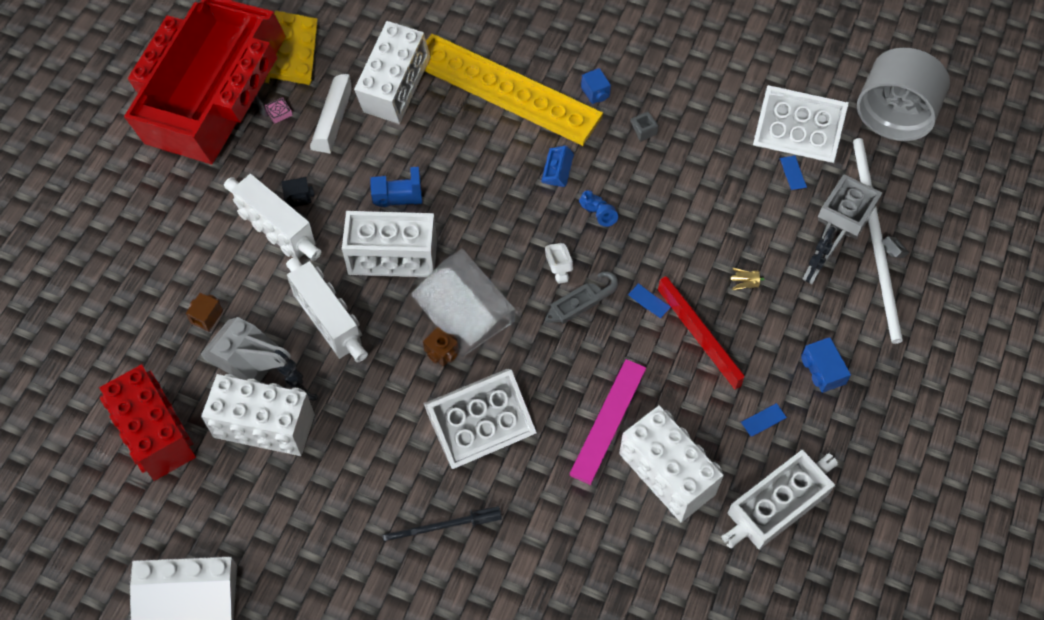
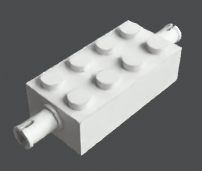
M249 174L240 183L234 177L226 180L224 187L233 194V201L239 209L237 210L238 214L244 220L248 219L251 221L252 226L258 232H264L272 244L277 243L286 256L298 257L300 259L305 254L311 261H315L320 257L321 250L315 246L310 223L252 174Z
M298 257L291 258L286 265L291 271L287 274L294 297L339 359L351 353L356 362L363 361L368 354L361 346L360 336H362V333L358 328L359 322L353 314L349 315L346 310L348 308L341 298H336L333 286L330 282L325 283L323 280L324 275L318 266L314 268L310 261L302 265Z
M801 450L732 503L727 514L737 525L722 535L725 543L729 541L727 546L733 548L747 536L760 550L827 497L835 486L825 475L838 465L835 458L830 461L833 455L828 453L815 464Z

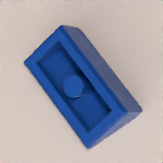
M567 145L549 149L541 180L542 183L566 187L574 156Z

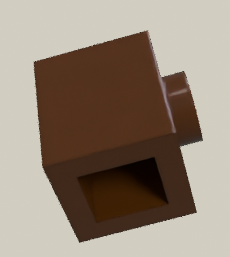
M199 293L196 299L191 301L189 309L185 314L191 324L209 332L222 314L223 309L218 298L211 294L207 296Z

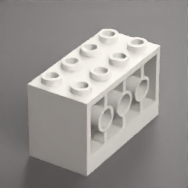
M386 21L354 89L364 113L397 124L401 123L430 59L424 32Z
M346 211L342 251L348 275L434 277L437 246L434 213Z

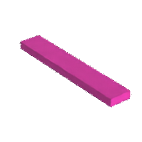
M625 360L570 472L571 477L586 484H592L644 376L646 367L630 360Z

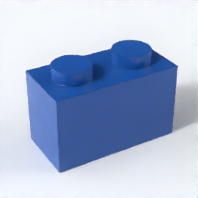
M829 337L806 345L802 353V362L806 368H809L814 385L819 387L822 393L846 385L851 374L831 338Z

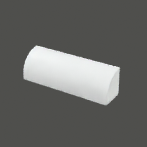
M348 74L338 75L332 81L310 145L311 150L331 153L352 92L350 76Z

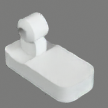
M558 243L546 246V258L552 273L556 274V281L559 284L568 282L569 275L567 272L573 270V261L566 245Z

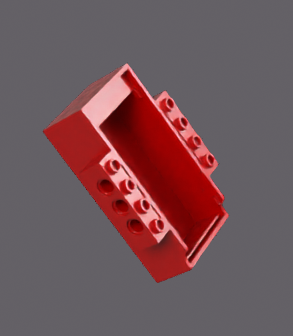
M202 0L201 2H194L184 20L168 15L165 17L127 78L138 94L124 115V118L144 144L213 165L237 122L240 123L268 76L278 58L276 54L286 38L274 11L231 0Z

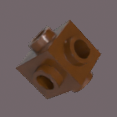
M439 327L423 341L424 351L427 353L428 358L436 364L438 362L443 367L448 362H453L459 354L457 338L451 333L447 334Z

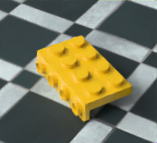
M275 10L274 13L286 38L276 54L278 58L266 77L265 83H269L270 78L310 85L317 19Z

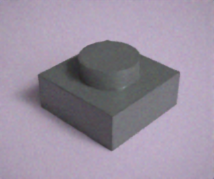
M888 236L882 241L886 246L885 251L893 258H904L909 254V251L896 237Z

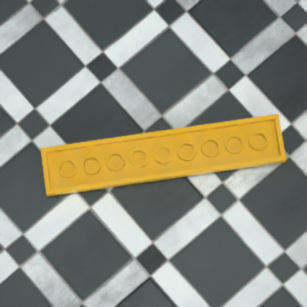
M431 34L426 40L430 59L424 70L425 72L583 146L603 117V112L437 35Z

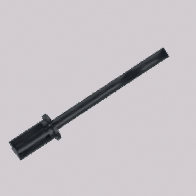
M495 506L477 511L470 509L471 516L383 534V541L472 523L473 528H476V525L502 520L500 507Z

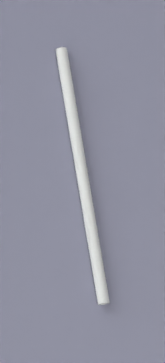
M857 138L853 141L860 182L872 187L863 139ZM875 206L868 219L891 342L897 344L901 343L903 339L885 248L882 243L883 238L877 207Z

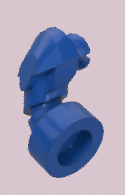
M590 190L582 193L579 199L580 205L589 213L596 212L597 221L601 226L608 227L617 222L618 214L614 206L607 204L601 197L594 195Z

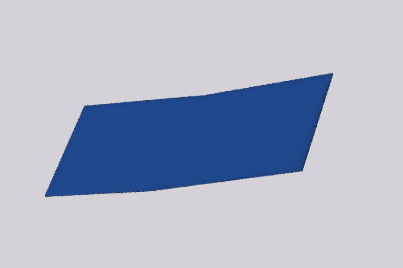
M796 155L780 158L791 190L807 188Z
M639 283L628 294V296L659 318H662L671 307Z
M776 403L741 423L752 437L787 417Z

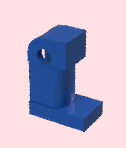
M410 167L411 179L387 181L386 176L370 177L373 204L378 207L422 204L419 167Z

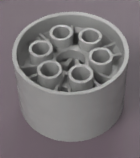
M913 48L888 50L882 53L873 64L857 100L858 114L869 129L883 137L898 141H911L922 138L932 130L949 90V74L938 59L924 51Z

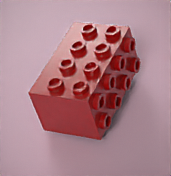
M141 364L99 387L103 394L99 398L105 409L110 413V419L115 427L118 428L122 441L129 448L130 456L142 473L147 471L153 481H156L196 458L190 446L194 445L151 370L146 372Z

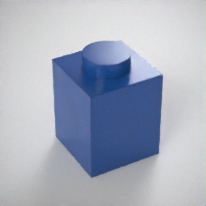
M600 68L582 75L581 88L591 104L603 102L610 97L611 85Z

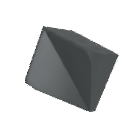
M649 111L631 119L640 142L657 135L658 124Z

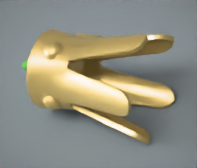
M733 268V270L738 272H736V275L731 276V280L743 281L744 283L737 284L732 290L746 287L758 288L760 280H764V278H760L759 271L749 272Z

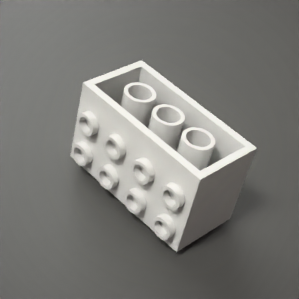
M217 374L201 417L214 438L302 456L315 414L307 393L302 389H286L275 383L267 385L255 379L242 380L231 374H226L225 376Z
M657 406L623 433L619 454L681 523L716 495L724 476L721 468L717 463L711 462L706 457V453L700 445H695L692 442L688 432L683 427L679 428L674 422L673 416L667 410Z

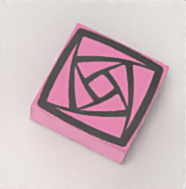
M283 97L265 105V109L274 124L292 116V112Z

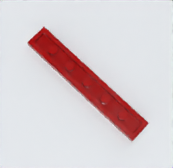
M666 276L660 279L658 286L660 294L734 390L741 387L745 377L670 279Z

